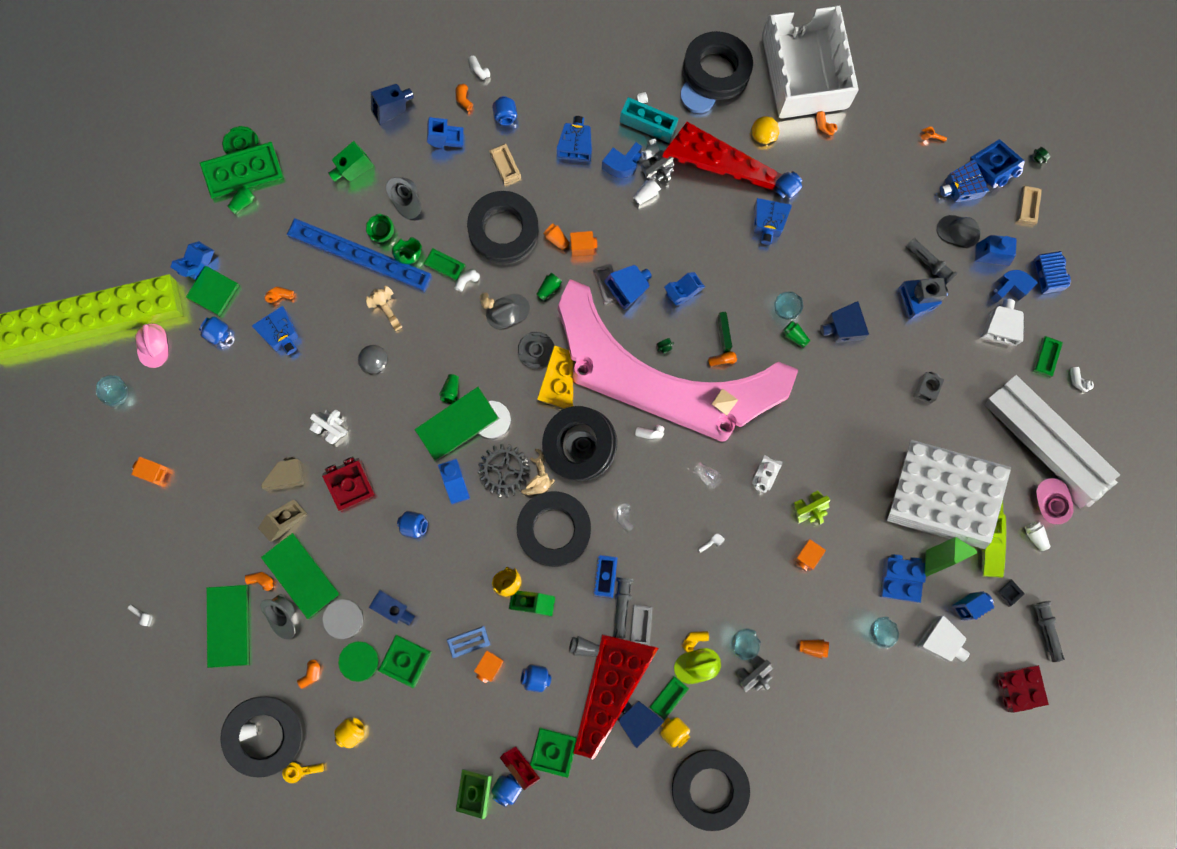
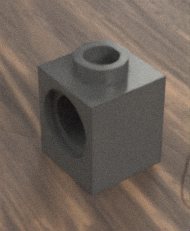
M944 278L921 280L916 285L914 294L918 298L919 304L939 302L947 296ZM926 288L931 289L933 294H929Z
M926 372L919 380L914 397L930 404L938 398L944 379L940 378L937 373ZM926 382L933 386V390L927 388Z

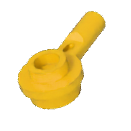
M291 762L282 770V776L286 782L296 783L303 775L324 772V765L321 763L303 767L296 762Z

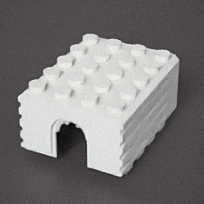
M840 5L816 9L811 22L799 27H793V24H791L794 12L768 15L762 38L779 118L849 108L859 89Z
M911 440L887 521L947 539L957 537L968 545L985 549L993 538L1011 467Z

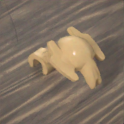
M384 286V289L374 288L370 298L368 296L365 298L368 308H376L377 305H380L394 330H399L402 326L386 303V300H390L391 295L394 293L388 286Z
M535 449L539 454L537 459L530 458L537 466L538 475L526 485V489L521 490V493L524 495L537 496L546 492L555 482L554 479L549 480L548 474L545 473L543 463L545 457L540 449Z

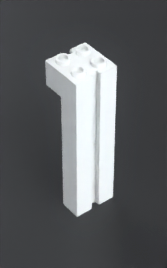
M1017 375L993 394L985 403V406L1069 487L1071 499L1080 509L1085 505L1090 507L1118 483L1115 479L1120 474Z

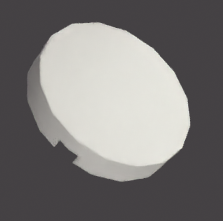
M489 401L500 419L478 434L488 439H496L508 431L511 418L506 406L500 402Z

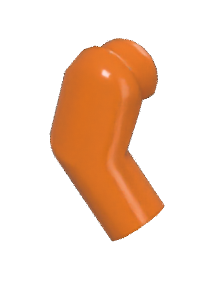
M459 84L455 89L456 101L469 111L473 107V103L466 98L468 86L466 84Z
M825 112L816 113L818 129L827 135H833L837 131V125L826 122Z
M274 287L265 294L264 299L268 303H273L282 297L291 300L294 291L282 287Z
M264 572L245 575L247 585L258 583L263 586L265 591L273 588L272 578Z

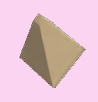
M722 388L711 405L727 416L738 399Z

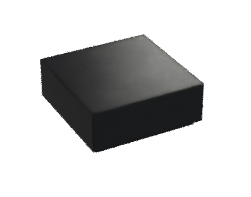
M1009 579L996 591L1008 607L1015 604L1025 594L1012 579Z

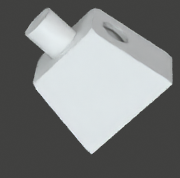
M1004 299L1002 306H997L991 311L981 338L1014 346L1023 342L1024 313L1014 310V300Z
M944 616L936 617L917 646L946 662H951L955 657L964 662L970 655L967 650L962 648L966 637Z

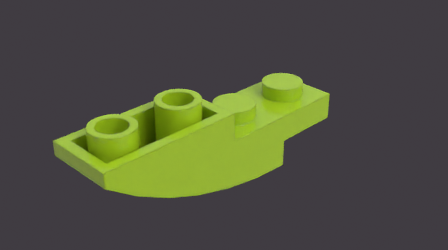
M1003 501L992 541L985 549H982V574L985 577H1004L1006 515L1003 511Z

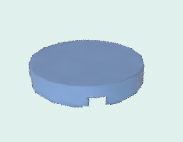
M687 82L681 89V102L690 112H707L716 101L699 95Z

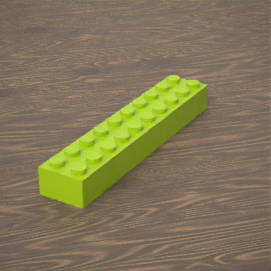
M168 274L0 314V360L182 317L184 315L177 281Z

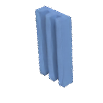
M484 626L446 639L452 658L490 645ZM482 632L481 636L452 645L453 641ZM482 639H484L485 643L479 644L477 646L465 649L457 653H455L454 649L466 646L468 644L480 641Z

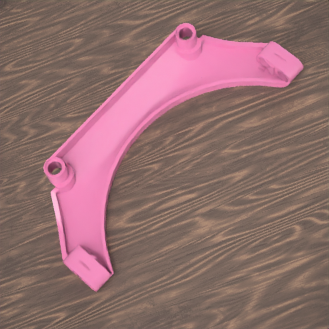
M570 279L557 307L565 330L571 360L577 361L573 371V381L576 384L718 441L728 440L735 425L742 427L759 414L787 400L798 373V369L777 362L755 375L727 382H698L677 378L662 373L641 362L614 339L598 315L589 286ZM722 388L738 399L727 416L711 405Z

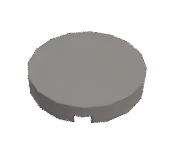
M341 599L334 601L328 605L324 612V628L334 638H351L362 627V611L356 603L350 600Z

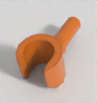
M931 126L922 129L925 134L921 135L923 140L931 137L944 142L947 140V137L935 133L934 128Z

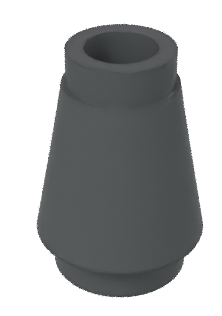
M579 636L577 638L572 637L569 652L573 653L574 656L597 657L599 645Z

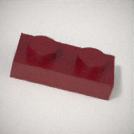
M516 746L501 755L500 759L523 790H526L540 780V777Z

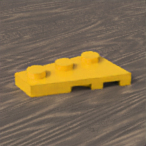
M558 346L553 347L537 397L538 401L562 409L573 406V360H571L569 350Z

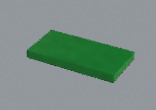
M272 141L199 162L211 199L236 193L239 188L242 189L244 186L249 189L284 178Z
M476 387L421 424L415 431L434 461H438L500 418L481 389Z
M291 533L261 556V559L307 619L313 617L341 595L294 533Z
M248 585L206 587L207 668L249 665Z

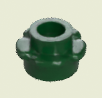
M1040 147L1034 150L1033 158L1039 164L1047 163L1050 154L1045 148Z
M670 338L656 344L658 347L657 351H661L663 354L672 350L674 342H671Z

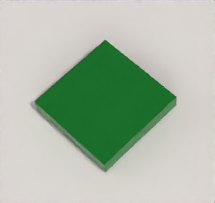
M205 266L186 295V298L220 317L239 284Z
M396 634L378 671L414 688L432 651Z
M539 727L530 766L535 770L568 778L577 737Z

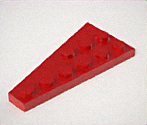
M689 122L684 124L662 156L667 159L669 156L677 158L678 162L684 164L686 161L691 162L697 168L721 175L728 173L734 175V178L738 180L741 178L748 179L752 184L772 190L776 185V181L782 175Z
M602 634L574 754L595 759L659 648Z

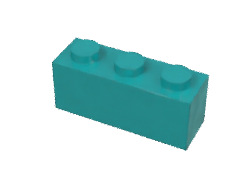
M629 97L620 114V123L670 143L675 133L679 118Z

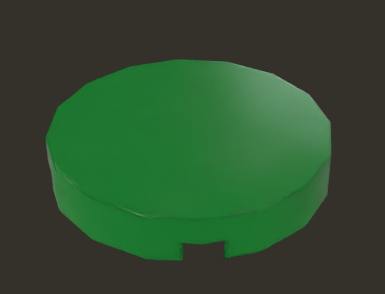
M245 126L233 127L228 134H225L222 141L223 150L226 155L260 145L257 134L251 128Z
M357 641L350 643L343 648L339 655V669L343 676L351 681L361 682L368 680L378 669V653L373 646L366 642Z

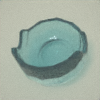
M794 292L781 293L774 303L776 314L785 320H792L798 317L804 307L802 298Z
M108 375L101 378L97 383L96 394L103 404L116 407L123 404L128 398V388L120 377Z
M887 616L877 618L870 625L869 637L871 641L884 649L894 646L899 638L897 624L889 620Z
M746 628L737 631L733 635L731 649L738 659L750 660L759 653L761 641L758 639L756 631Z

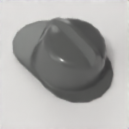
M404 177L391 178L387 182L386 191L396 209L405 218H416L421 212V202L417 196L418 192L415 183Z
M948 215L940 219L937 224L939 236L947 242L963 247H971L977 244L980 239L981 229L973 218Z
M507 295L494 301L493 308L487 309V321L496 329L507 328L524 320L529 314L530 305L522 295Z
M578 430L568 436L566 440V448L576 463L587 461L596 450L597 440L590 432Z
M283 594L277 595L272 600H263L260 607L273 631L283 639L293 638L295 627L291 620L294 614L292 603Z

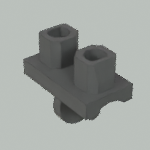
M660 150L654 156L657 161L654 165L649 160L643 162L641 169L645 174V181L651 178L658 181L664 179L667 182L671 180L670 173L674 171L672 168L674 166V157L664 158L662 157L664 151Z
M756 655L750 661V664L756 670L750 674L745 668H742L736 673L742 688L746 692L753 686L756 691L762 687L766 690L770 688L767 682L772 677L767 673L773 669L771 667L772 664L768 660L765 661Z

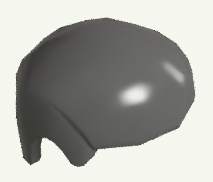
M366 346L358 355V365L364 372L378 373L387 365V353L380 346Z

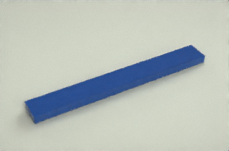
M294 218L287 232V236L423 292L432 276L429 272L409 264H401L392 257Z

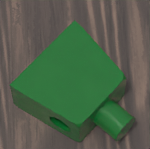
M353 141L332 159L336 167L328 172L334 182L342 176L348 181H352L373 168L374 164L364 150Z

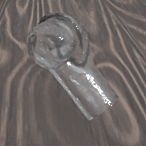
M624 503L618 507L616 519L625 531L629 533L635 526L629 521L631 506L628 503Z

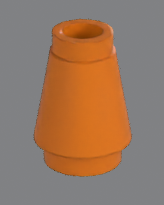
M554 223L543 233L546 236V240L562 251L570 244L560 227Z
M824 639L801 640L799 652L820 659L828 657L829 642L824 641Z

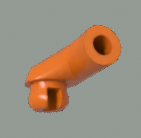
M728 351L709 357L708 361L710 366L727 363L734 364L737 361L736 353Z
M316 660L308 661L306 675L297 680L301 689L318 679L320 665Z

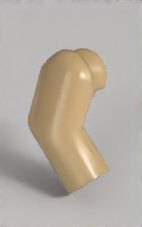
M486 292L481 293L479 299L482 307L493 308L494 299L489 298Z

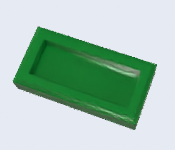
M432 248L424 262V266L456 282L466 267L464 263Z
M1044 336L1032 372L1049 378L1053 377L1063 342Z
M673 676L650 704L649 708L665 720L689 688Z

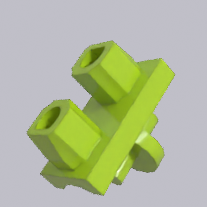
M817 490L809 496L811 504L806 505L803 499L794 502L796 519L799 523L807 519L810 523L814 521L819 525L824 523L823 517L828 515L826 509L830 507L828 503L830 499L827 495L823 496Z

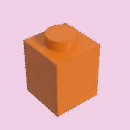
M593 231L570 233L572 257L594 255V249L597 248V237H593Z
M139 457L132 466L133 472L131 475L160 485L167 467Z
M808 539L793 560L797 562L796 565L800 569L811 571L815 568L826 550L811 539Z
M487 650L474 670L477 673L476 678L485 683L488 680L492 682L504 660Z

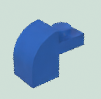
M429 117L427 122V142L431 146L442 149L444 146L462 148L464 127L447 126L448 119Z
M636 142L626 155H623L613 147L602 160V169L616 178H626L636 172V163L641 158L642 146Z
M200 241L188 244L184 257L173 260L170 268L177 271L181 276H189L195 280L199 277L204 267L209 265L215 250Z
M1008 271L997 280L1000 284L993 290L995 294L990 299L997 303L1010 292L1016 299L1021 300L1038 282L1024 271Z
M690 272L677 282H669L664 288L668 298L678 306L694 297L705 286L695 272Z

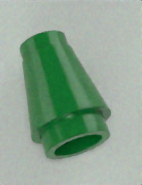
M244 186L242 189L239 188L227 206L236 214L254 202L255 195Z
M553 273L546 275L536 295L545 301L561 287L562 281Z
M791 321L782 331L786 338L802 348L810 342V339L798 322Z
M448 374L439 393L442 402L453 404L458 399L459 377L457 375Z

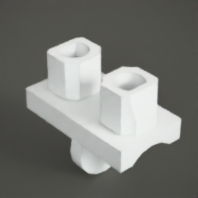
M326 410L324 414L321 412L313 413L310 417L313 421L309 429L317 434H320L323 428L326 429L328 433L324 439L330 444L336 443L340 437L345 436L348 432L340 426L343 420L338 418L340 415L338 410H334L332 413Z
M766 455L763 456L752 480V484L756 485V490L765 493L771 489L782 466V461H775Z

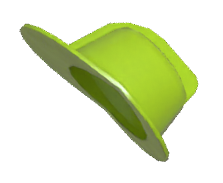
M701 648L680 655L675 662L674 671L681 682L696 684L716 677L720 672L721 660L714 650Z

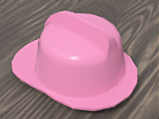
M157 324L143 325L135 336L139 360L149 368L159 367L166 362L168 357L165 330Z
M1048 478L1038 485L1036 493L1044 519L1052 524L1067 522L1072 517L1074 510L1066 484L1056 478Z

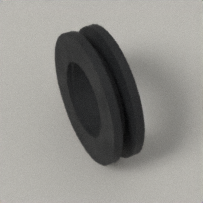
M720 31L707 32L696 37L689 44L683 61V75L688 85L699 95L714 100L729 99L740 94L747 86L753 70V57L748 46L738 37ZM709 54L724 55L733 62L735 72L731 76L724 78L714 77L703 70L700 60Z
M495 191L486 194L473 205L468 215L467 229L470 242L480 256L491 262L501 264L516 262L524 258L536 244L539 232L536 211L526 198L517 193ZM499 211H508L515 214L522 223L520 235L509 243L499 244L491 241L485 234L484 225L492 214Z
M584 406L568 407L554 415L547 424L542 439L543 454L550 468L558 475L571 480H591L603 474L612 464L617 451L616 431L610 420L601 412ZM578 424H586L591 427L597 439L596 450L593 456L582 463L570 461L563 449V440L567 431Z
M550 491L533 497L522 508L517 520V537L520 546L529 558L544 566L559 567L573 562L584 552L590 539L591 522L588 512L580 501L564 492ZM553 509L566 513L573 521L574 526L573 537L569 543L557 549L544 547L534 535V525L539 515Z
M261 696L243 701L228 714L222 726L220 741L224 757L236 771L246 776L258 778L274 775L292 762L299 750L302 733L298 717L287 704L276 698ZM267 715L276 719L282 728L283 737L281 744L274 753L267 757L256 758L249 756L240 746L239 735L241 729L254 716Z
M707 749L690 754L679 764L672 779V797L677 810L688 823L698 829L720 831L729 828L743 816L748 807L750 784L747 774L734 758L724 752ZM710 768L723 772L729 779L731 786L730 798L727 803L714 811L702 810L696 806L690 793L691 782L694 777L702 770Z

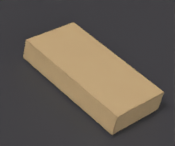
M507 144L489 150L504 184L521 178V174Z
M1029 186L1021 188L1017 222L1031 225L1037 224L1042 189Z

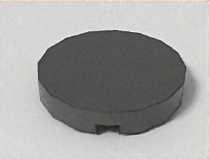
M531 332L520 340L518 356L526 367L542 369L548 366L555 345L547 334Z

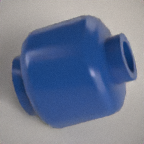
M502 96L492 105L496 122L507 126L516 120L518 114L513 99Z
M786 171L776 181L775 186L777 189L775 192L781 198L785 196L789 199L793 198L802 189L801 182L803 180L794 171Z
M215 316L210 319L207 317L199 328L201 337L214 345L220 341L224 343L230 334L227 332L228 325Z
M406 511L397 520V527H399V531L403 536L419 538L427 530L428 522L421 513Z
M530 664L522 670L520 682L527 691L543 692L546 686H550L551 675L548 674L546 667Z
M513 775L500 776L491 790L492 799L504 807L513 805L522 790Z

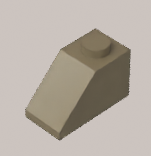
M286 457L283 459L284 461L278 462L261 484L262 489L270 491L305 484L302 462L299 459H295V457Z
M292 500L267 514L258 529L272 542L289 531L307 513L295 500Z

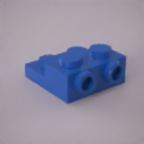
M1000 139L970 157V162L972 160L976 161L984 180L992 188L1002 187L1008 182L1009 178L1020 176L1023 172L1025 161Z
M891 554V557L884 558L880 597L921 603L923 583L926 581L925 563H922V559L910 557V560H903L902 555Z

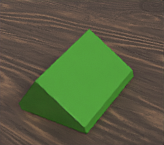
M957 537L949 539L926 550L925 575L928 577L977 554V551Z
M462 769L456 805L457 812L481 819L486 818L493 778L492 773Z

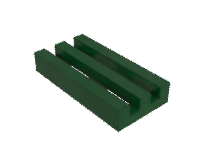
M726 311L719 312L717 321L722 351L725 353L731 351L732 341Z

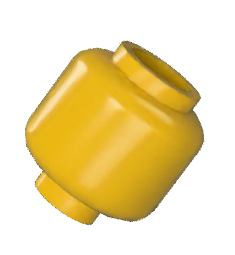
M679 717L667 718L661 725L663 729L660 736L670 747L681 748L690 739V729Z
M357 718L344 719L334 730L336 744L340 747L353 748L364 737L365 727L363 723Z

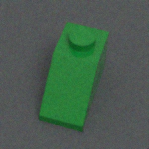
M517 591L514 595H511L509 609L552 616L555 596Z

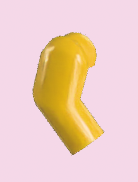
M708 631L690 632L683 640L682 646L684 650L692 652L698 641H709Z

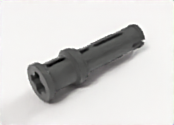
M913 238L906 247L932 269L933 275L936 274L939 278H944L945 286L958 274L956 271L953 272L945 265V261H939L916 238Z
M616 577L618 585L617 593L614 596L617 599L613 637L625 638L628 604L632 599L630 595L631 583L634 582V579Z
M1051 601L1035 603L1033 607L1036 608L1039 617L1038 624L1043 628L1052 662L1065 660L1054 623H1056V618L1053 617L1050 608Z

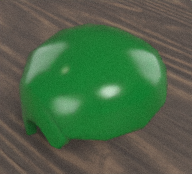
M383 214L372 216L366 223V232L369 238L376 242L389 240L394 234L393 221Z
M410 237L408 241L400 239L393 245L392 255L401 264H412L418 261L422 245L414 237Z

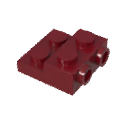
M352 456L343 460V465L338 467L335 464L325 468L326 472L322 475L338 511L375 495L359 458L354 459Z
M1039 665L998 672V684L1003 690V704L1008 712L1015 713L1049 705Z

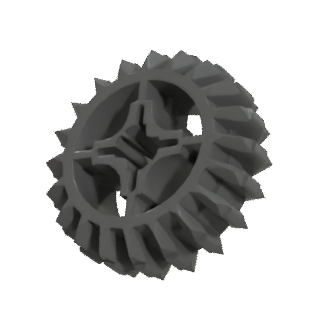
M500 444L501 450H497V447L493 446V453L490 450L486 451L489 456L488 458L483 455L481 457L485 463L481 462L478 464L479 467L484 468L478 470L479 475H484L480 478V482L487 481L483 485L484 488H488L491 485L490 493L497 489V496H500L501 490L504 491L505 496H508L507 490L510 489L514 495L515 487L521 491L522 487L519 483L521 482L526 485L527 481L523 477H530L529 473L524 472L530 470V466L524 465L528 463V458L521 460L525 455L524 452L517 455L519 449L515 447L511 451L512 446L508 444L507 450H504L503 444ZM504 456L501 463L490 464L495 458ZM510 457H513L519 463L520 470H516L509 465ZM506 463L507 470L509 469L510 471H505L502 477L501 470L499 471L498 469H503ZM488 470H492L499 475L498 484L490 479ZM518 476L514 482L504 485L508 477Z

